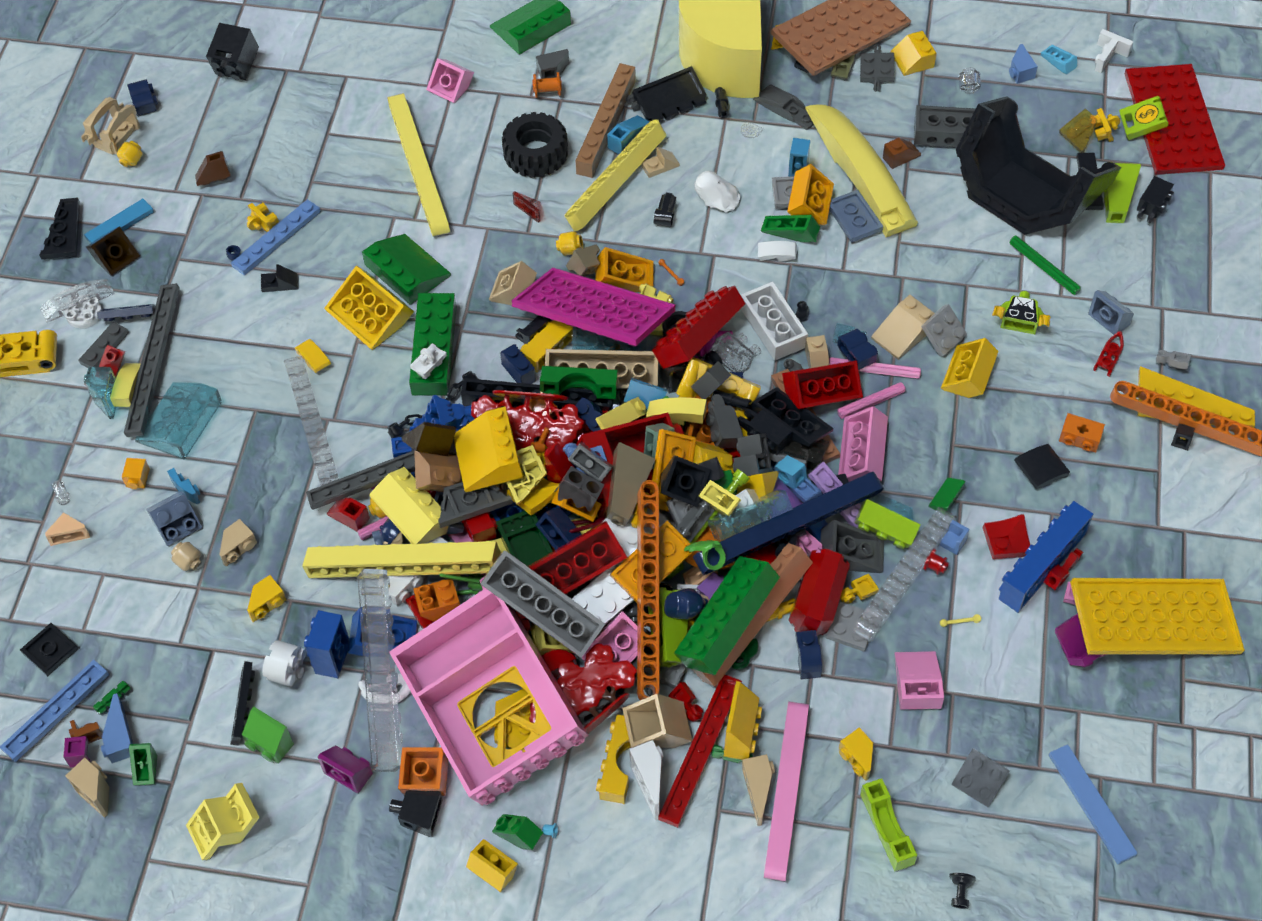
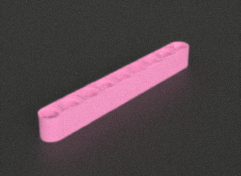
M788 701L764 878L786 880L809 704Z

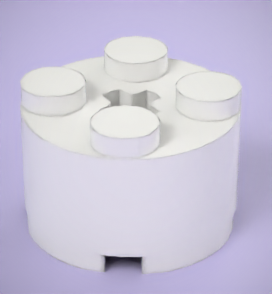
M274 641L269 650H272L270 656L266 655L264 660L263 676L267 677L266 680L285 686H293L297 678L301 679L304 674L302 664L307 650L283 641Z

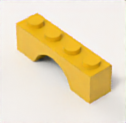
M617 714L615 722L612 721L610 725L612 737L611 741L607 740L605 753H608L607 759L602 760L601 772H603L602 779L598 778L596 791L599 792L600 800L625 804L629 778L618 768L617 760L625 750L631 748L624 715Z

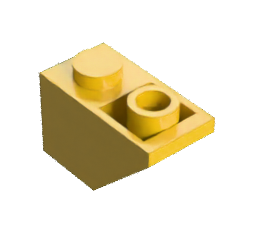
M271 575L253 585L247 609L252 622L264 618L268 612L280 607L286 601L283 590Z
M859 727L840 741L839 754L845 761L848 760L854 772L859 777L862 776L865 781L868 780L871 771L873 742Z

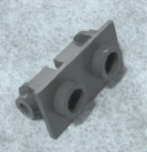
M700 499L698 507L692 506L676 527V530L691 542L715 510L706 501Z

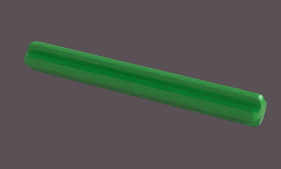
M1017 235L1010 239L1009 243L1069 292L1073 295L1079 293L1080 285Z

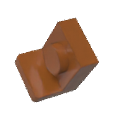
M75 720L70 721L72 728L69 729L71 737L86 736L88 744L102 739L103 731L98 722L88 723L79 728Z

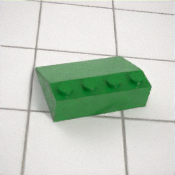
M533 0L492 23L490 28L520 55L570 26L571 13L561 1Z
M406 234L376 241L362 251L365 266L409 305L418 300V293H428L451 276V273Z

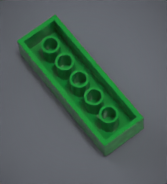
M418 293L411 364L421 355L420 351L423 348L427 349L432 343L440 350L447 352V356L442 360L443 363L439 367H435L430 372V376L427 379H423L417 372L410 369L409 385L412 396H447L450 388L457 308L455 293Z
M742 556L738 557L674 652L687 668L716 675L779 580L780 576L772 566L765 561Z

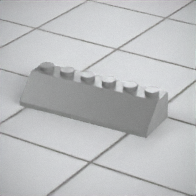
M506 550L501 553L481 582L483 587L580 658L583 657L605 626V623Z

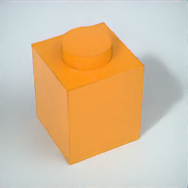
M126 459L122 473V480L126 487L130 489H145L150 471L146 459Z

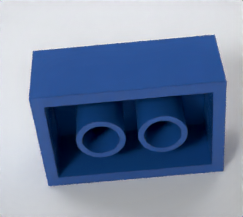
M318 610L316 617L312 618L311 631L305 637L304 647H306L307 656L311 661L315 674L338 679L348 652L349 636L342 615Z

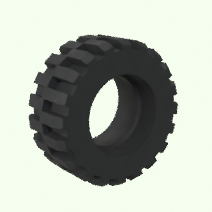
M531 112V114L524 113L521 114V117H515L512 120L513 122L510 121L506 125L502 133L503 156L508 167L512 168L514 172H520V175L525 177L529 175L530 178H535V176L544 177L545 174L550 175L554 173V170L557 171L565 163L568 156L566 128L554 116L550 114L547 116L542 112L540 114H536V112ZM532 141L547 143V145L535 149L523 146Z

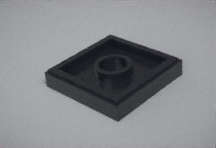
M50 623L24 645L20 651L48 677L79 648L56 626Z

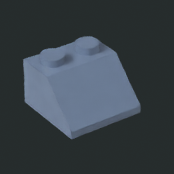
M1097 290L1094 293L1088 315L1114 335L1119 331L1122 332L1131 324L1134 313L1106 291Z

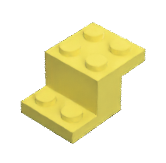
M236 783L225 797L204 799L186 824V827L201 859L208 860L219 846L241 843L260 817L243 783Z

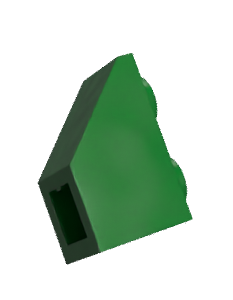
M503 814L496 821V826L492 830L495 835L513 845L533 850L543 834V831L528 817Z

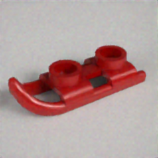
M1121 331L1114 334L1106 342L1093 368L1094 371L1100 366L1109 370L1107 376L1111 375L1124 347ZM1116 337L1120 338V347L1112 342Z

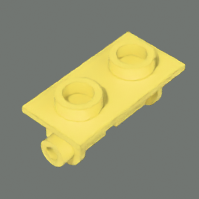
M641 284L639 287L641 291L639 294L668 303H673L674 301L671 295L659 291L658 295L655 296L657 289L648 284Z

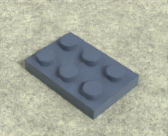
M859 190L831 199L829 210L851 243L883 231V225Z

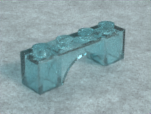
M776 490L760 497L758 501L746 507L733 511L730 516L719 515L707 520L714 539L724 540L793 508L786 490Z

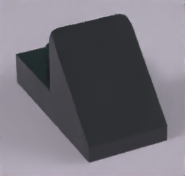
M276 264V273L261 274L262 292L298 289V274L279 264Z

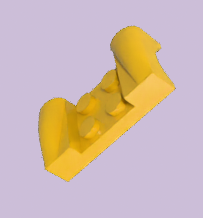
M693 357L689 361L676 391V394L679 395L678 397L695 398L697 393L691 386L713 365ZM730 373L731 376L717 388L720 391L730 394L736 393L737 396L754 401L759 394L761 386ZM713 393L709 395L706 399L711 400ZM733 407L737 418L745 416V410Z

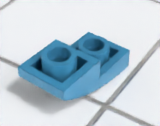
M175 468L168 470L169 477L178 492L182 491L189 501L199 504L198 495H200L196 484L192 485L189 479L184 480L182 474H177Z

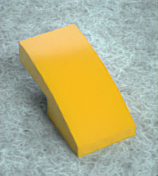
M311 339L295 347L297 354L305 360L307 366L315 373L331 364L327 356Z

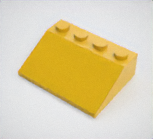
M355 266L324 308L372 350L399 330L414 312L372 275L358 266Z
M506 407L486 411L455 433L454 442L465 493L523 478Z

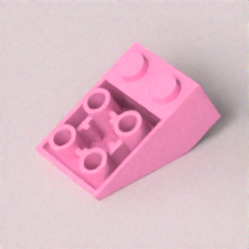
M895 652L900 710L941 709L944 701V691L936 652Z

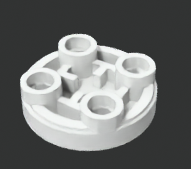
M76 295L70 299V303L66 306L65 317L67 322L75 328H88L100 320L98 319L97 312L102 307L96 297H80Z

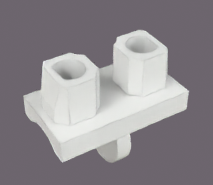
M432 343L427 349L423 348L420 351L421 355L410 365V368L423 379H427L430 376V372L443 363L442 360L447 356V352L440 350Z

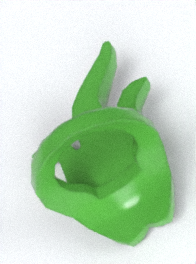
M698 541L684 548V551L689 552L702 551L703 562L710 570H719L725 563V552L719 541ZM711 548H715L720 556L719 562L715 566L710 565L707 561L708 550Z

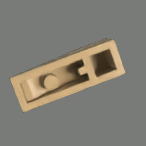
M767 754L742 759V771L757 826L762 825L772 774H775L774 764L768 760Z

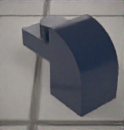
M816 630L796 632L800 679L821 678L822 658Z

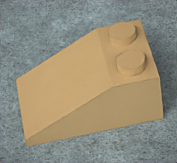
M908 295L894 308L871 336V339L899 360L927 336L921 326L935 313L913 296Z

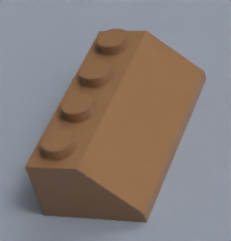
M414 450L416 489L444 492L445 487L463 482L457 455L448 454L446 456Z

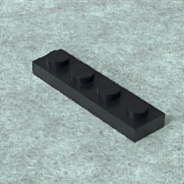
M244 661L241 670L230 745L239 746L240 740L244 739L242 733L245 726L243 724L244 720L248 719L250 710L249 707H246L247 701L251 700L252 689L249 688V684L254 681L255 670H252L253 662Z

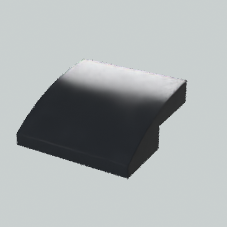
M1049 444L1031 449L1014 459L1035 489L1049 486L1053 480L1065 478L1070 473L1069 469Z

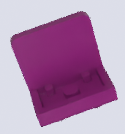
M1078 613L1055 628V634L1070 665L1088 667L1098 657L1107 655L1087 653Z

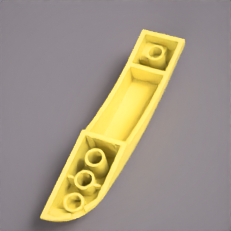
M819 104L806 106L805 109L834 162L838 163L883 225L882 232L885 238L917 226L918 221L895 180L859 129L841 111L833 107Z

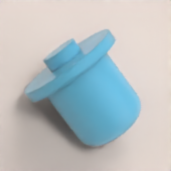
M557 823L553 825L545 824L542 828L543 834L556 838L558 833Z

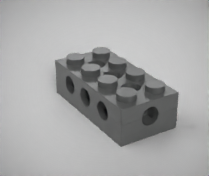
M916 105L914 145L957 147L976 108Z

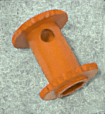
M557 72L556 78L536 79V74L533 75V93H535L536 98H538V92L558 91V95L561 96L562 85L559 72Z

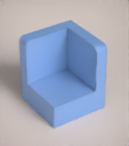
M952 520L948 532L940 542V546L957 555L967 541L970 529Z

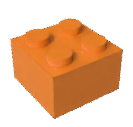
M402 747L398 789L404 796L408 790L439 791L441 796H446L449 760L442 747Z

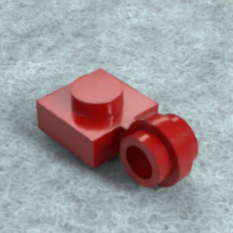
M680 682L668 697L684 703V707L687 710L686 716L689 720H699L702 717L703 709L697 704H691L696 697L685 682Z

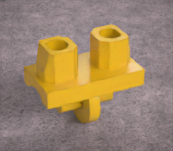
M1102 108L1097 109V115L1089 118L1090 124L1093 129L1102 125V128L1094 130L1098 141L1107 138L1111 142L1114 141L1111 128L1113 130L1118 129L1121 120L1118 116H1113L1112 114H1109L1107 116L1108 119H1106Z
M263 202L257 206L253 203L248 205V208L251 210V216L247 217V227L250 230H260L262 227L268 232L279 222L274 213L265 216L269 213V210Z

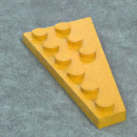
M1139 367L1138 386L1253 428L1255 427V410L1144 367ZM1138 412V416L1140 417L1154 418Z

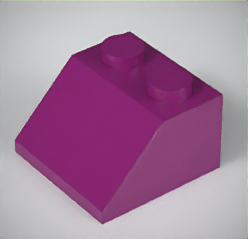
M335 745L318 755V760L324 774L357 794L373 774L370 763L362 757L358 759L345 747L341 749Z

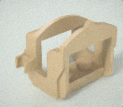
M111 97L105 98L83 122L85 133L81 136L82 141L85 142L87 140L89 145L93 144L96 148L109 154H117L118 148L135 130L140 128L135 106L130 104L124 107L123 102L118 105L116 99ZM109 110L113 119L107 130H103L100 133V140L97 137L94 125Z

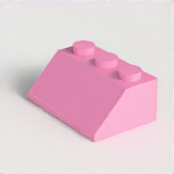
M621 611L597 635L582 659L585 661L586 653L595 644L599 643L612 647L613 662L628 660L631 663L637 657V625Z

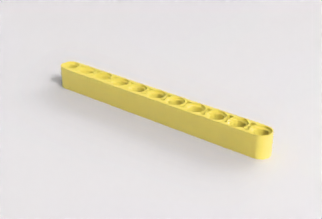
M402 93L387 97L432 236L450 233L449 224L405 95Z

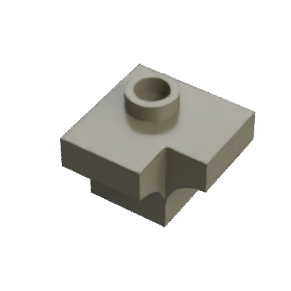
M597 244L574 250L572 257L566 265L569 271L574 270L577 275L583 277L594 274L600 265L596 257L600 251Z

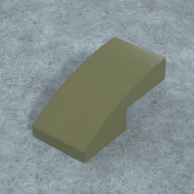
M856 54L834 65L831 76L848 79Z

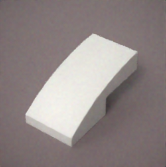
M768 241L758 243V258L760 261L777 258L779 262L796 259V242Z

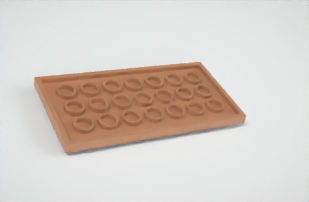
M827 0L772 28L770 34L815 76L910 25L911 20L890 0Z

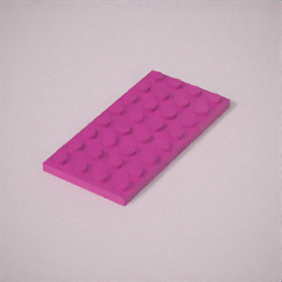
M553 267L512 300V307L522 311H528L637 346L675 312V304Z

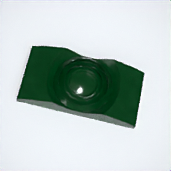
M523 511L496 521V526L507 552L526 566H529L553 551L546 537L535 525L538 522L536 514L530 515Z

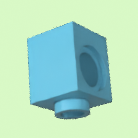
M789 455L775 466V471L779 473L778 477L785 485L796 489L807 479L805 464Z

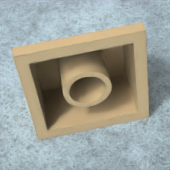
M523 261L499 271L489 300L491 302L512 305V300L535 282L537 272Z
M83 758L65 776L74 790L105 818L108 815L109 785L105 781L107 776L101 771L102 768L94 760L90 763L86 758Z

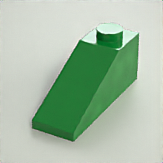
M812 215L765 216L761 228L762 233L798 242H816L820 230L819 224Z

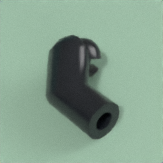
M800 301L797 303L798 308L795 315L799 321L806 319L809 308L805 301Z

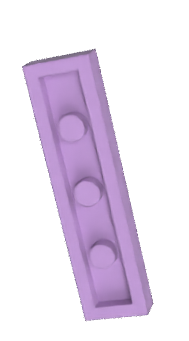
M825 462L820 463L808 474L823 494L843 485ZM857 504L840 512L844 519L856 528H858V525L854 521L861 505Z

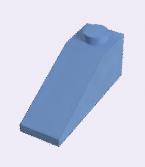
M117 693L113 694L102 735L104 745L101 746L104 758L108 757L111 763L129 758V744H133L123 703Z

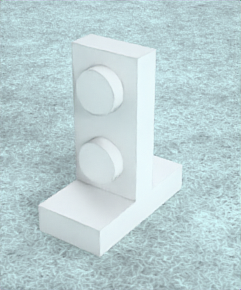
M1102 29L1097 45L1103 47L1102 54H1098L1095 59V71L1101 73L1114 53L1128 57L1133 41Z

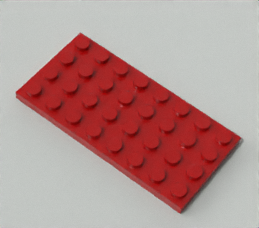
M1192 64L1125 69L1124 74L1133 104L1159 96L1168 121L1167 127L1143 135L1155 175L1224 170L1225 162Z

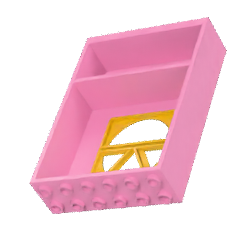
M486 588L389 651L469 798L482 806L492 803L499 794L509 792L513 789V785L519 781L527 780L531 777V773L537 769L541 770L547 767L551 760L564 756L569 748L582 744L585 738L589 736L515 610ZM509 682L526 690L528 695L475 729L473 722L474 706L478 697L486 688L496 683ZM533 702L536 711L535 723H531L515 713ZM506 719L531 732L525 742L512 749H506ZM498 725V746L493 748L486 744L480 736Z

